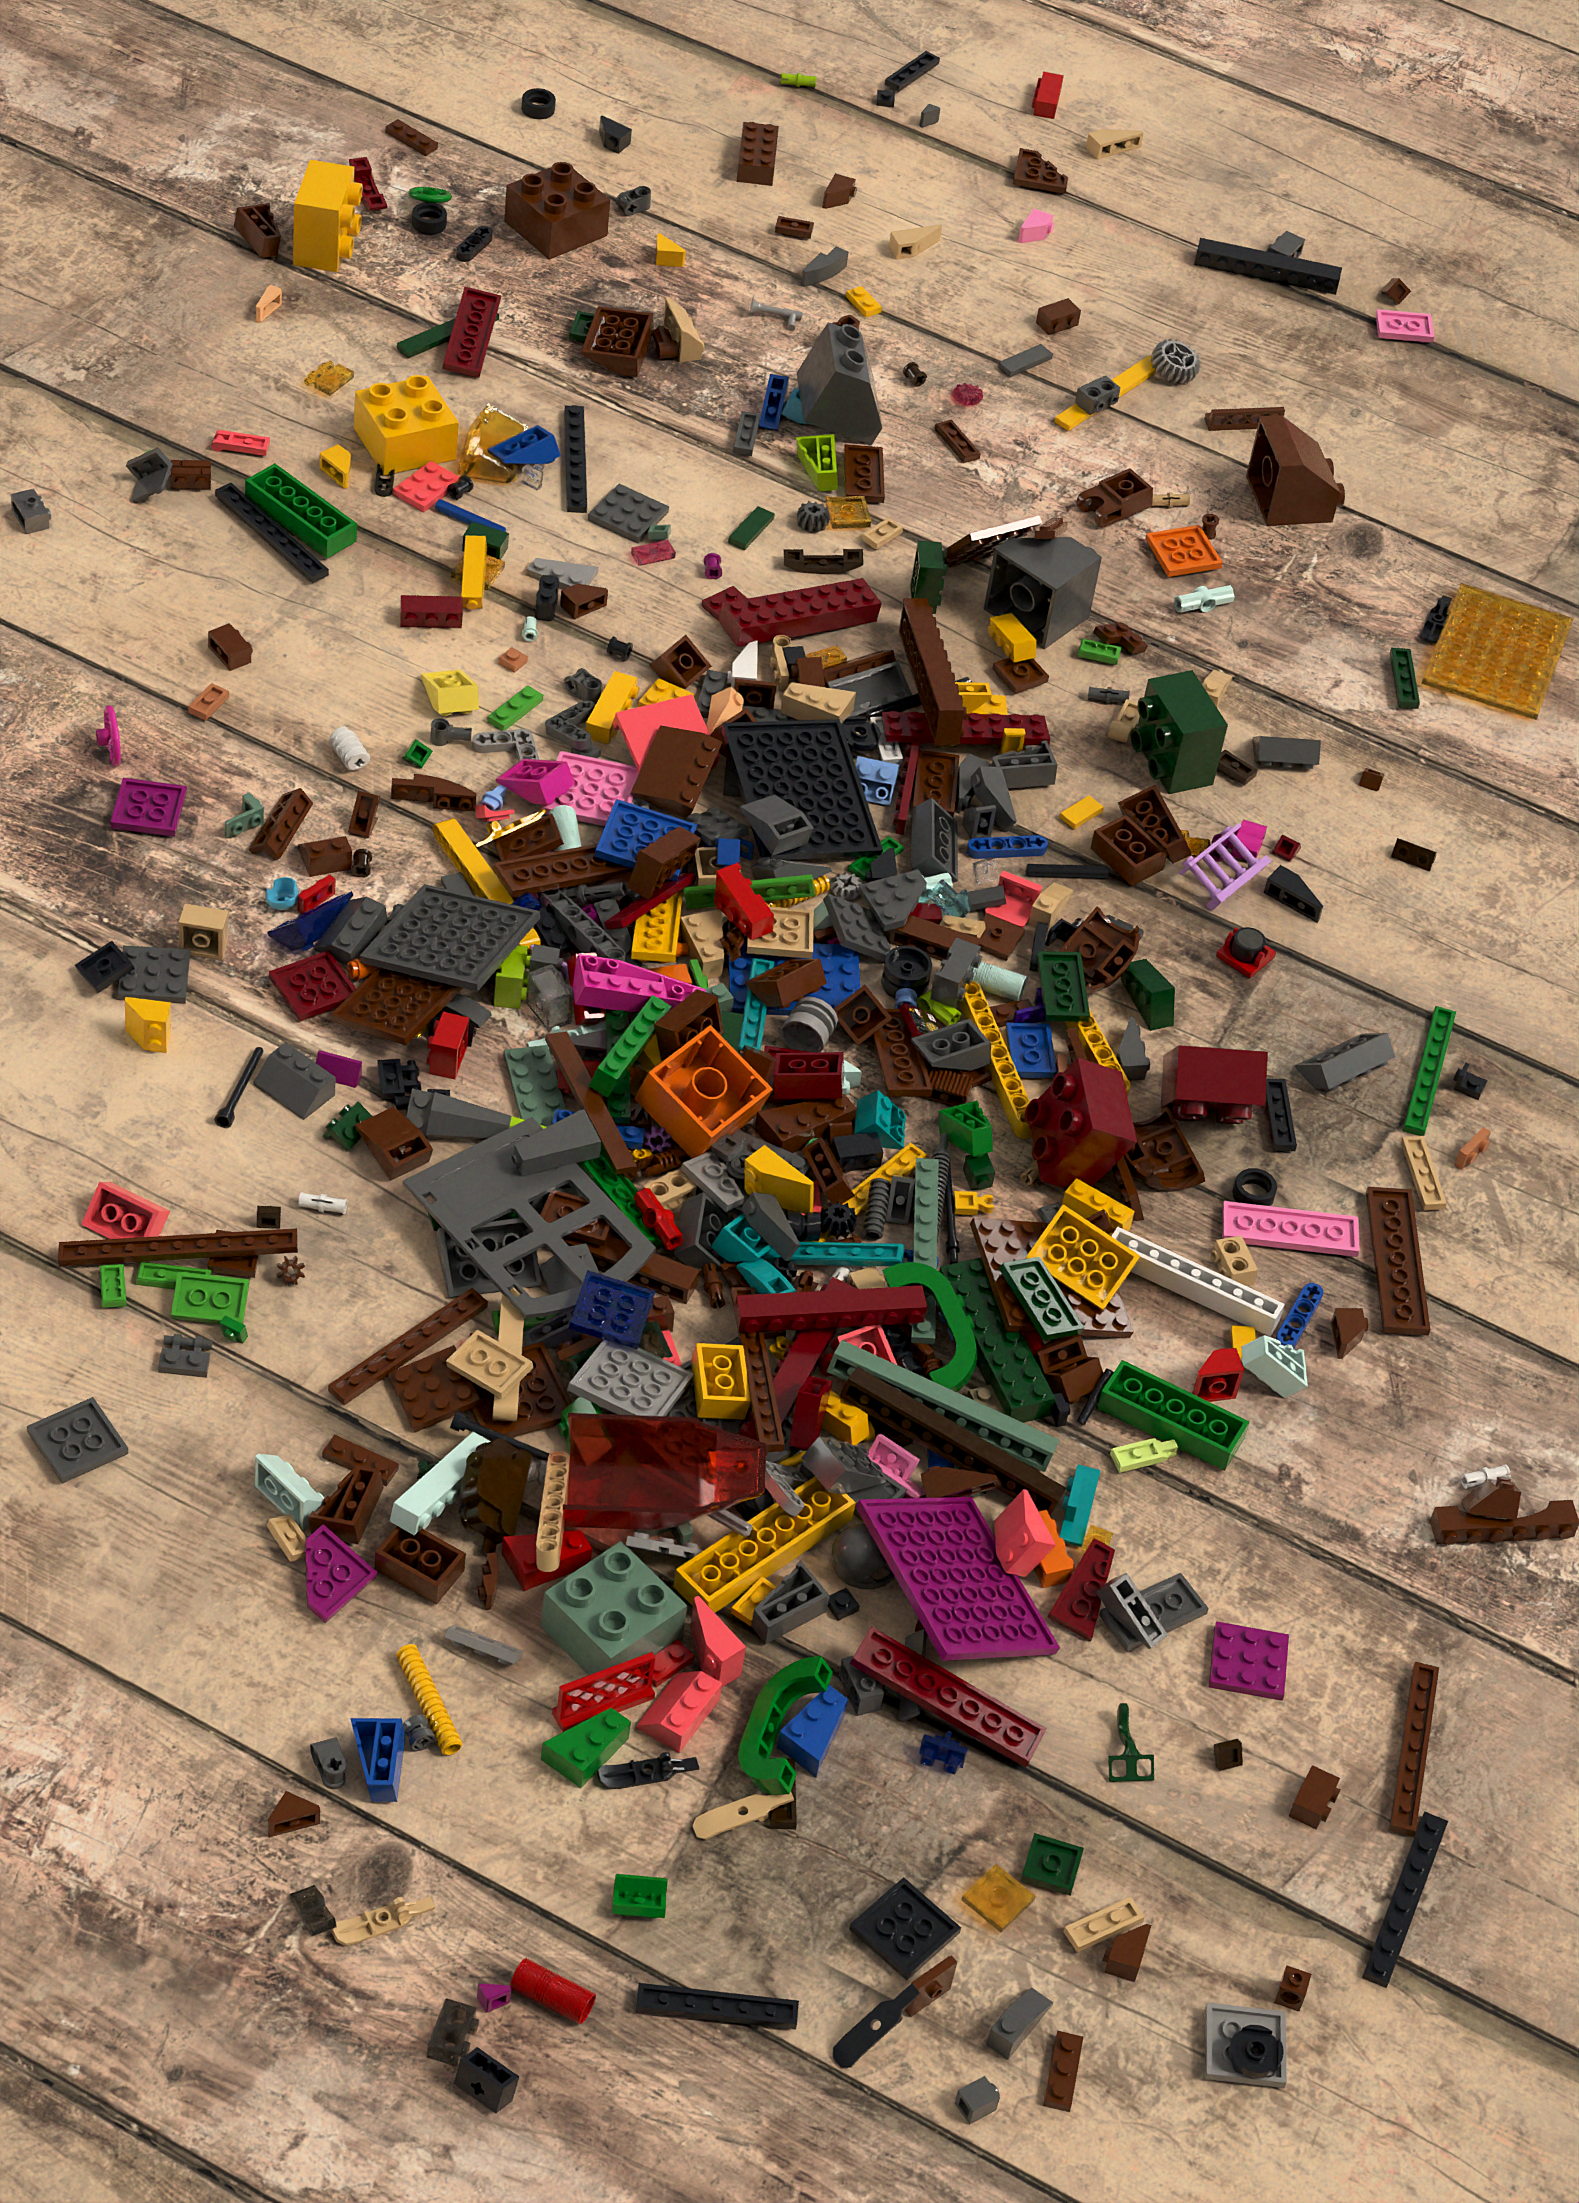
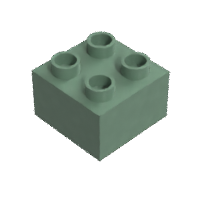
M620 1541L544 1592L541 1628L588 1675L650 1652L656 1655L677 1639L681 1642L687 1605Z

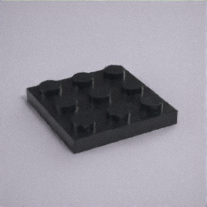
M904 1877L850 1924L849 1928L906 1980L912 1977L960 1934L961 1927Z

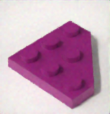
M324 1524L306 1539L307 1607L326 1623L377 1577L378 1572Z

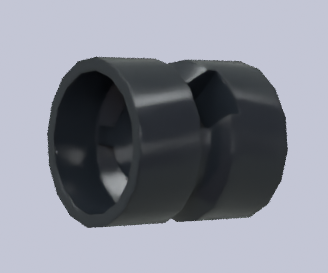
M787 1211L786 1218L798 1241L804 1238L805 1242H819L820 1212H806L805 1215H802L800 1211Z

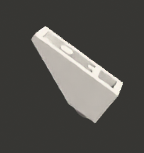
M758 641L750 642L733 662L732 671H728L727 683H731L733 688L735 678L757 681Z

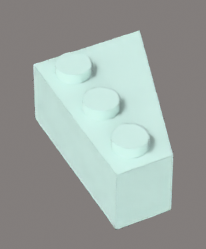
M1266 1335L1241 1347V1362L1244 1368L1254 1373L1260 1381H1264L1274 1392L1279 1393L1282 1397L1287 1398L1308 1387L1304 1350H1293L1292 1345L1287 1344L1283 1346L1279 1340Z

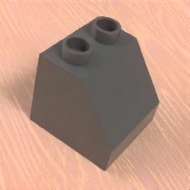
M828 322L797 371L803 420L811 425L872 445L882 430V422L875 380L863 336L852 325L844 324L841 327Z
M1057 537L1055 539L1009 538L994 549L984 610L994 617L1012 613L1036 639V644L1045 650L1090 617L1102 557L1094 549L1084 546L1072 537Z

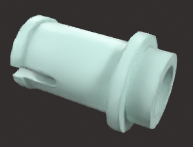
M529 616L527 620L524 619L522 637L526 641L532 642L538 636V631L536 630L537 621L534 617Z

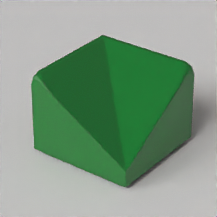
M415 739L411 742L402 758L422 768L433 751Z

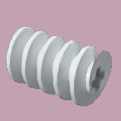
M343 726L332 732L329 737V743L346 769L357 771L368 765L370 755L358 737H356L354 731Z

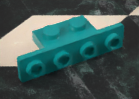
M1077 1465L1075 1476H1069L1066 1491H1070V1496H1064L1061 1508L1066 1510L1060 1538H1063L1066 1544L1082 1547L1100 1475L1099 1469Z

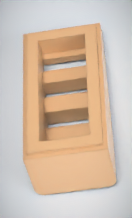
M273 285L267 287L256 306L257 323L262 322L282 305V291L280 288Z

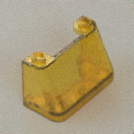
M487 403L468 430L458 474L466 475L473 479L509 484L511 481L515 482L519 475L518 467L513 465L514 463H503L489 454L487 449L526 431L528 426Z

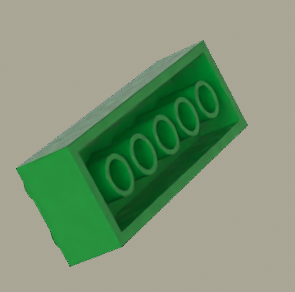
M276 463L245 480V495L268 516L326 559L356 542L357 523Z
M1121 1360L1103 1388L1097 1409L1163 1441L1175 1440L1179 1449L1224 1471L1244 1441L1250 1421L1124 1360Z

